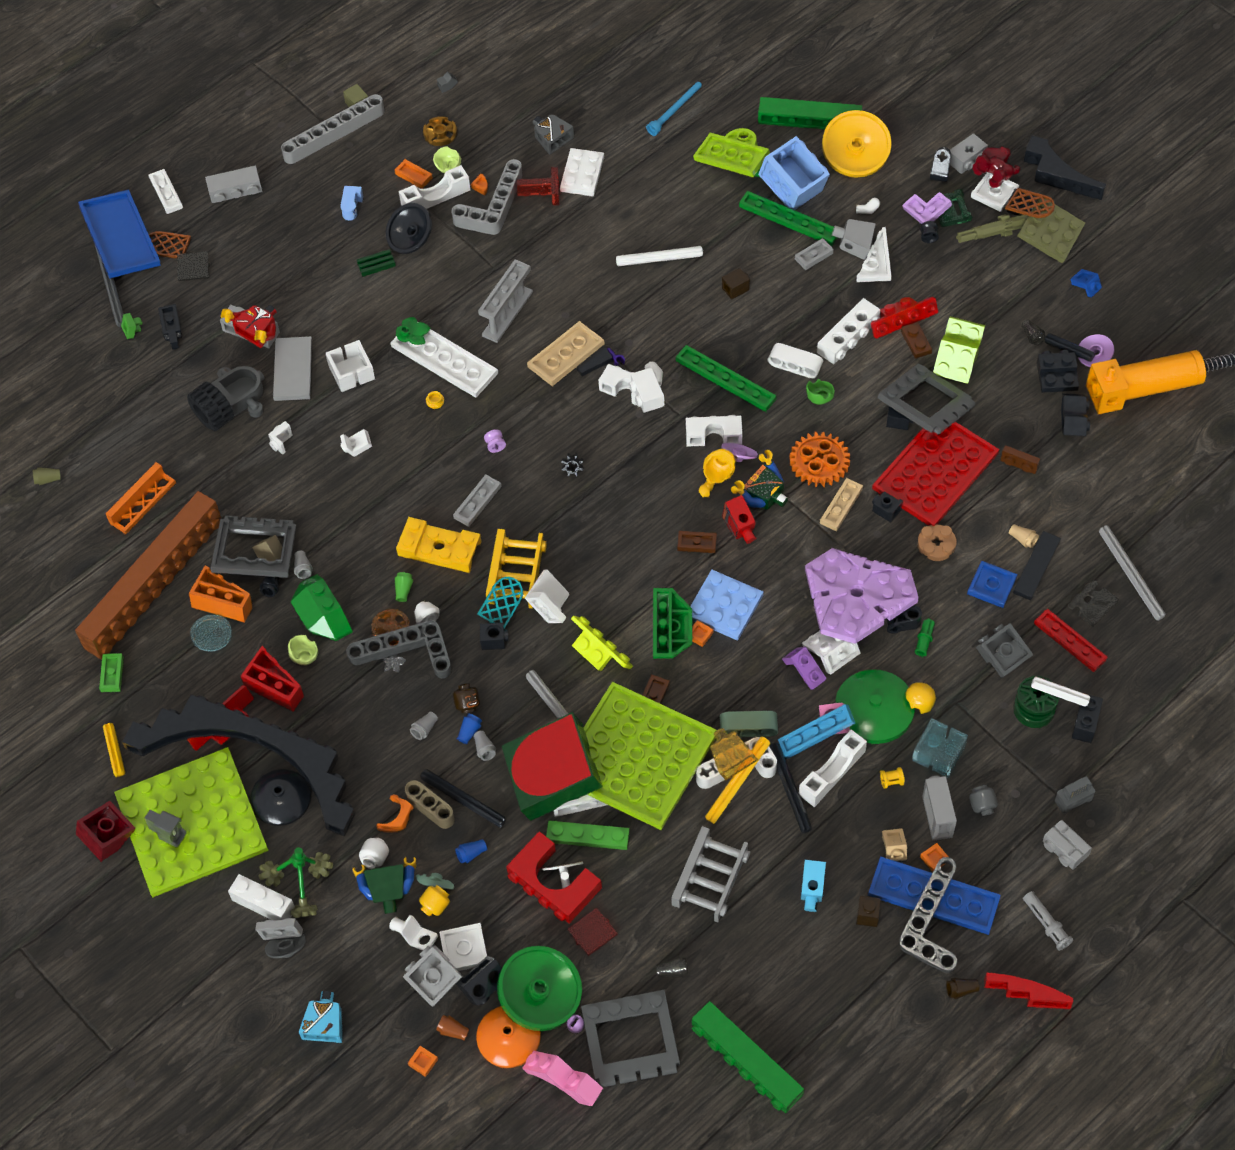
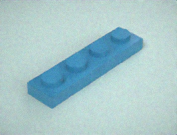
M844 704L779 738L778 741L784 757L790 758L855 724L849 705Z

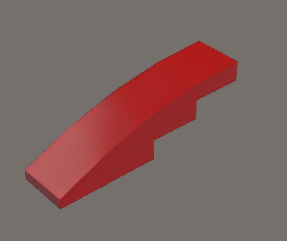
M986 972L984 988L1006 989V997L1026 998L1027 1007L1071 1009L1073 998L1054 988L1020 977Z

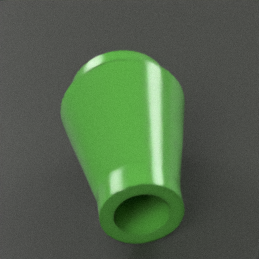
M399 572L397 577L394 578L395 600L406 602L413 579L411 574Z

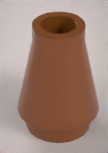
M443 1015L436 1031L441 1032L440 1035L465 1041L469 1029L450 1015Z

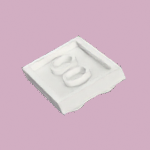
M571 148L561 181L560 192L594 196L604 160V153Z

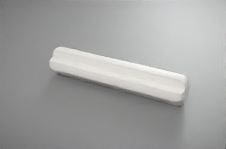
M1034 677L1031 683V687L1082 706H1087L1090 700V696L1039 677Z

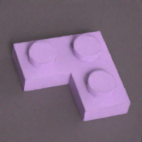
M939 192L927 203L914 194L902 206L906 212L922 224L927 221L934 222L952 206V203Z

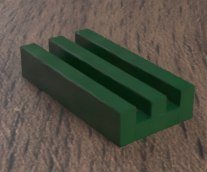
M390 249L356 260L362 277L396 267Z

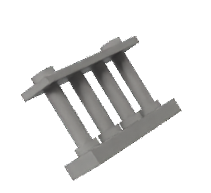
M515 259L478 310L479 315L489 319V324L483 331L482 337L498 343L529 299L533 290L525 287L523 281L531 271L530 265Z
M702 826L672 895V906L680 908L682 902H691L715 911L714 921L719 922L720 917H724L727 912L728 905H726V902L743 862L747 863L749 859L748 843L744 842L741 850L712 840L710 829ZM712 848L737 857L734 867L732 868L705 858L703 855L704 849ZM703 865L730 875L726 886L698 876L695 872L697 866L701 867ZM696 883L722 893L719 903L717 904L689 893L687 890L689 884L693 885Z

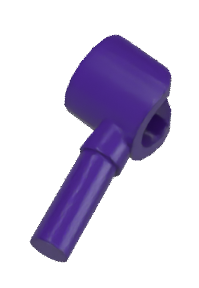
M607 348L613 357L614 366H619L617 361L625 364L623 355H616L610 348Z

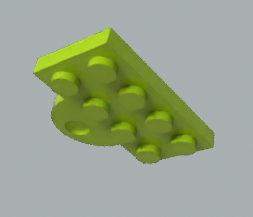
M739 128L730 131L726 136L709 133L693 157L694 161L754 177L762 166L764 158L770 154L768 148L757 146V138L753 131Z

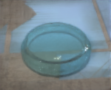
M218 615L203 616L191 628V639L194 645L208 652L222 649L228 644L232 636L230 623Z

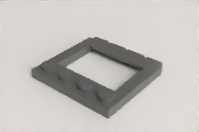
M919 363L878 395L879 400L930 433L935 432L936 434L942 433L975 406V402L970 395ZM924 381L953 398L952 401L930 418L899 399L905 397L911 389L914 390L920 382Z
M225 515L224 519H220L211 563V572L288 578L296 524H293V520L280 519L279 523H276V519L261 518L259 522L256 517H242L239 520V516ZM228 534L283 536L284 542L281 559L267 561L265 558H256L255 560H249L246 557L228 558V556H224Z
M665 990L581 1006L595 1081H600L601 1087L616 1085V1077H619L620 1084L637 1081L636 1073H640L641 1080L658 1077L657 1069H661L662 1076L677 1073L676 1066L680 1065ZM658 1012L666 1052L603 1064L596 1024Z

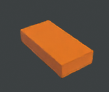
M406 159L395 169L397 176L421 189L432 179V173Z

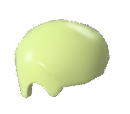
M445 146L437 150L433 161L438 170L445 173L460 166L461 157L456 150Z
M298 635L290 639L288 653L294 663L305 666L316 660L318 648L315 641H310L306 635Z

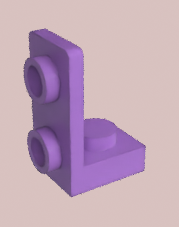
M797 647L782 658L786 665L794 664L809 689L816 688L826 680L825 675L806 647Z

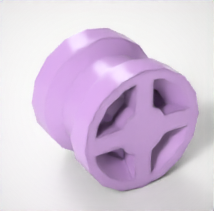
M491 430L484 436L485 442L488 443V450L492 453L499 452L506 446L500 430Z

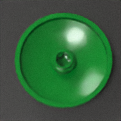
M864 670L855 673L843 682L836 695L835 703L849 705L855 724L850 726V730L870 744L887 743L902 736L910 727L915 713V708L912 709L906 699L908 685L898 676L883 670Z
M531 946L519 950L506 961L498 977L497 993L503 1010L515 1023L530 1030L547 1031L560 1027L575 1013L581 1001L582 983L576 967L564 954L550 947Z

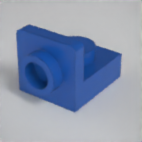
M1081 269L1070 279L1072 285L1084 288L1087 296L1090 298L1102 288L1099 275Z

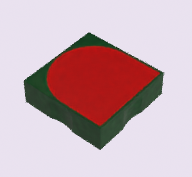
M573 712L502 745L520 810L530 821L557 809L568 801L581 798L603 787L596 764L590 755L589 743L583 724Z

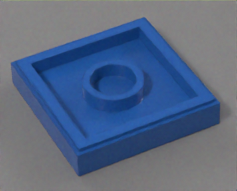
M981 561L967 594L1004 608L1018 574Z

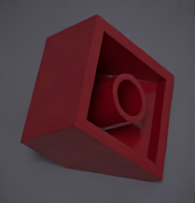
M111 801L79 819L76 825V835L101 862L116 853L135 831V827Z

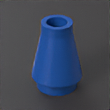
M468 713L463 718L457 740L468 744L469 740L480 729L482 720Z
M481 839L460 844L455 849L460 863H469L478 855L487 851L485 841Z

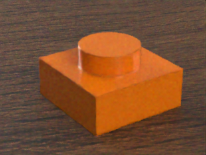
M697 620L692 626V641L703 647L712 636L713 629Z
M938 843L920 855V858L932 872L940 859L949 857Z
M419 1046L409 1060L408 1066L426 1077L438 1061V1057L422 1046Z

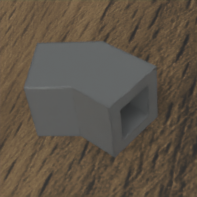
M448 71L444 76L437 78V85L442 93L452 89L458 83L456 77Z

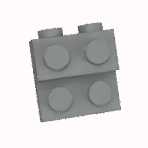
M436 945L431 948L427 946L419 954L422 958L417 963L412 961L405 968L407 973L403 976L432 1007L463 977Z

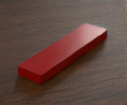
M1048 608L1034 621L1038 628L1091 671L1095 672L1107 660L1108 657Z

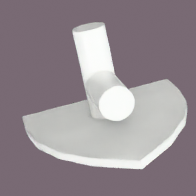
M583 861L542 868V870L559 869L563 889L570 885L567 867L583 864Z

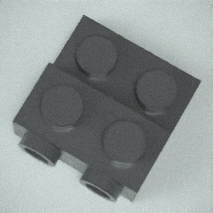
M1011 623L1005 626L1003 624L998 625L993 629V635L989 637L986 634L978 640L980 644L976 646V649L986 663L990 662L1001 678L1033 655Z

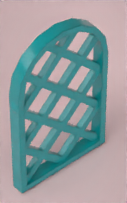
M512 577L499 579L492 586L477 615L490 623H495L493 621L500 620V623H503L502 619L508 617L504 624L505 629L523 596V588L520 582ZM509 579L510 585L503 586L502 580ZM500 582L501 587L495 588L496 585ZM519 585L520 592L515 593L513 586ZM511 587L512 594L506 596L504 588ZM502 590L503 597L496 598L495 591ZM493 593L494 599L488 600L490 595ZM520 594L519 600L517 601L515 595ZM513 596L515 603L508 605L506 598ZM504 599L506 606L499 607L497 600ZM495 601L496 608L490 610L488 603ZM486 604L487 611L481 612ZM515 606L510 613L509 607ZM506 608L508 615L501 617L500 609ZM497 610L499 617L492 619L491 612ZM488 613L489 619L482 614Z

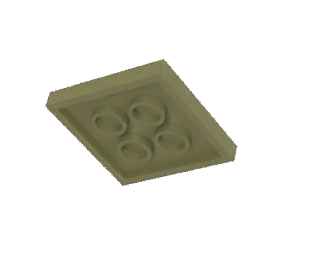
M1041 198L1036 201V204L1042 202ZM1051 202L1046 203L1047 207L1053 205ZM1044 204L1039 205L1038 208L1042 209L1045 208ZM1055 205L1054 211L1047 217L1034 218L1028 216L1017 237L1063 263L1085 222ZM1047 210L1042 211L1041 214L1047 213Z

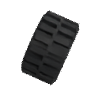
M205 381L187 395L188 403L194 414L207 428L213 431L219 430L234 418L233 409L226 397L217 387Z

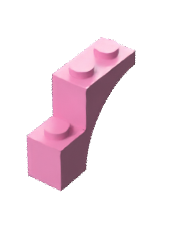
M533 1051L526 1059V1063L522 1068L528 1074L537 1076L558 1087L579 1104L593 1106L603 1089L587 1073L574 1071L557 1055Z

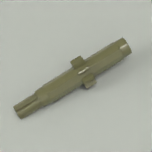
M1004 214L998 216V221L958 232L956 239H958L959 243L998 234H1001V237L1013 235V230L1022 228L1028 216L1021 214L1010 217V215Z

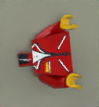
M268 305L264 310L257 306H252L240 312H232L230 309L222 310L220 317L225 318L227 323L232 321L235 333L259 348H262L266 341L275 338L276 324L273 316L277 311L273 306Z

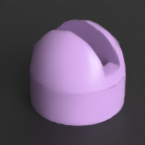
M576 1014L572 1015L567 1021L568 1030L572 1033L581 1032L584 1028L583 1018ZM578 1019L574 1027H572L571 1025L574 1022V1020Z

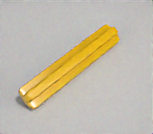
M113 723L104 724L103 730L115 777L125 775L115 727Z

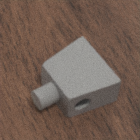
M849 219L844 228L834 226L832 236L841 238L840 249L865 260L871 247L875 223Z

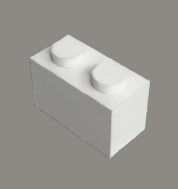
M652 368L632 373L629 388L631 392H635L636 404L638 407L641 406L643 413L664 407V394Z

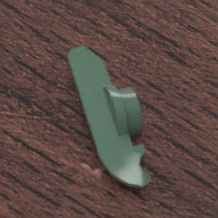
M432 873L430 877H426V874L422 876L416 875L417 881L422 885L434 887L438 885L444 889H454V884L449 880L442 879L443 877L439 873Z

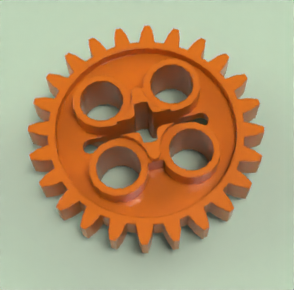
M815 432L813 437L808 433L807 439L801 437L800 442L796 441L795 446H792L790 453L791 471L796 472L795 477L801 476V482L808 480V485L812 482H815V487L819 483L825 487L826 482L832 485L833 480L839 482V478H844L845 472H848V467L850 466L848 447H844V441L838 443L839 437L832 439L831 433L828 437L825 436L824 432H822L821 436H818V433Z

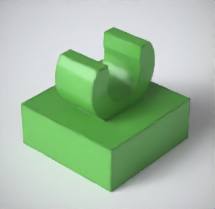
M130 313L123 314L121 327L127 339L134 338L135 332L141 331L139 325H142V321L139 317L133 319Z

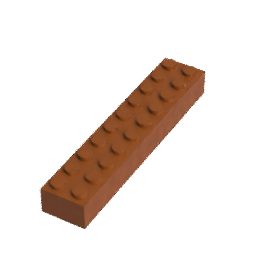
M197 491L75 629V632L85 650L101 660L103 654L111 652L112 647L124 637L125 632L136 623L138 617L147 611L151 602L160 596L165 586L172 582L174 576L185 567L186 562L197 553L199 547L208 541L212 532L219 528L220 519L222 518L216 501Z

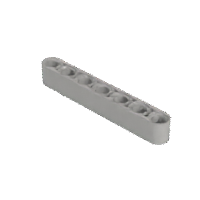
M377 94L371 95L284 142L281 146L284 161L288 164L296 163L379 118L385 111L382 97Z

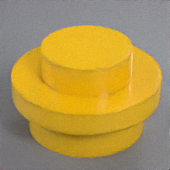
M432 391L426 397V404L432 409L440 408L444 404V397L440 392Z

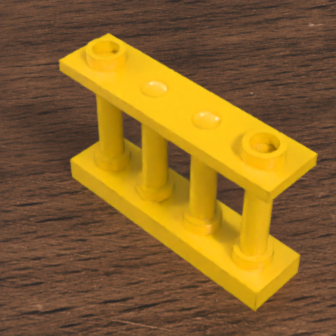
M504 529L497 530L486 597L491 591L492 586L503 577H512L518 581L530 582V591L538 579L542 552H546L547 542L543 540V533H539L537 542L509 539V537H506ZM508 547L536 549L535 558L507 556L504 550L505 548L508 549ZM505 563L530 565L533 566L532 575L503 572L501 567ZM504 589L506 596L512 594L511 589ZM502 590L495 591L496 598L503 596ZM523 591L522 598H525L529 591ZM493 593L490 595L488 600L494 599ZM495 601L489 602L488 604L495 605Z

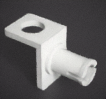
M409 915L406 921L394 917L389 925L392 931L401 933L410 946L420 950H424L427 946L431 948L438 938L437 933L422 928L412 915ZM425 935H429V942L421 945L420 939Z

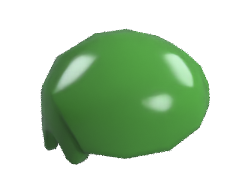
M817 379L815 383L809 381L806 385L808 399L814 404H826L834 397V387L828 381Z

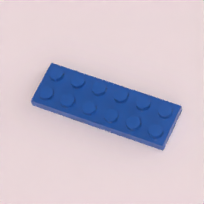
M880 856L868 896L881 898L882 901L914 911L932 873ZM952 879L933 917L989 935L1001 895ZM934 882L931 885L934 891H941L943 889V885L940 882ZM925 900L922 903V907L925 910H931L934 904L929 900Z

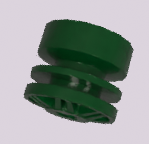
M1031 676L1020 683L1013 709L1017 720L1023 725L1030 728H1041L1053 720L1060 697L1032 688L1031 683L1034 677L1052 681L1043 676Z

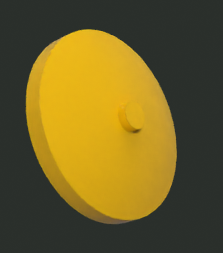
M853 110L841 113L830 121L823 134L822 151L826 161L835 171L848 177H865L877 172L886 163L890 154L891 136L889 130L882 120L869 112Z

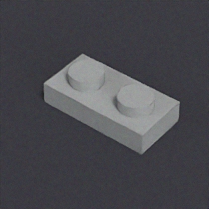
M822 238L797 253L795 260L806 271L832 255L834 249Z
M293 918L257 922L255 928L263 940L301 937L303 928Z

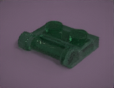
M961 189L943 194L951 201L952 206L938 217L941 227L966 223L972 220L971 212H968ZM957 200L962 215H957L952 201Z

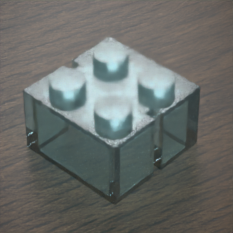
M931 718L914 749L912 761L927 768L931 765L933 766V771L949 778L966 746L968 735L951 728L949 737L946 739L948 726Z

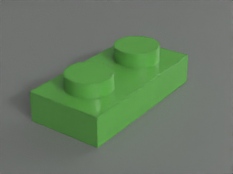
M122 653L102 655L99 686L101 692H121L124 659Z

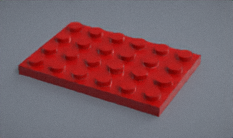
M954 422L940 434L930 433L923 428L875 481L872 489L879 494L885 491L894 498L903 500L902 509L928 526H935L999 454L1000 449L957 422Z

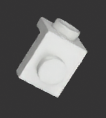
M286 421L276 426L268 434L269 444L274 451L278 450L281 454L285 453L283 443L293 436L290 425Z
M365 429L351 437H347L344 434L340 436L342 449L354 457L372 447L368 431Z

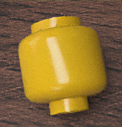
M438 885L435 887L429 886L419 898V902L422 905L420 909L428 916L432 914L436 916L441 915L450 903L449 894Z

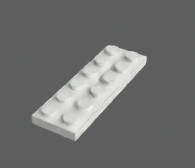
M431 329L423 336L425 344L414 345L409 341L401 342L397 339V336L391 342L392 348L475 398L498 374V369Z

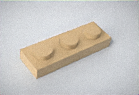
M846 478L820 519V524L837 532L863 490V485Z

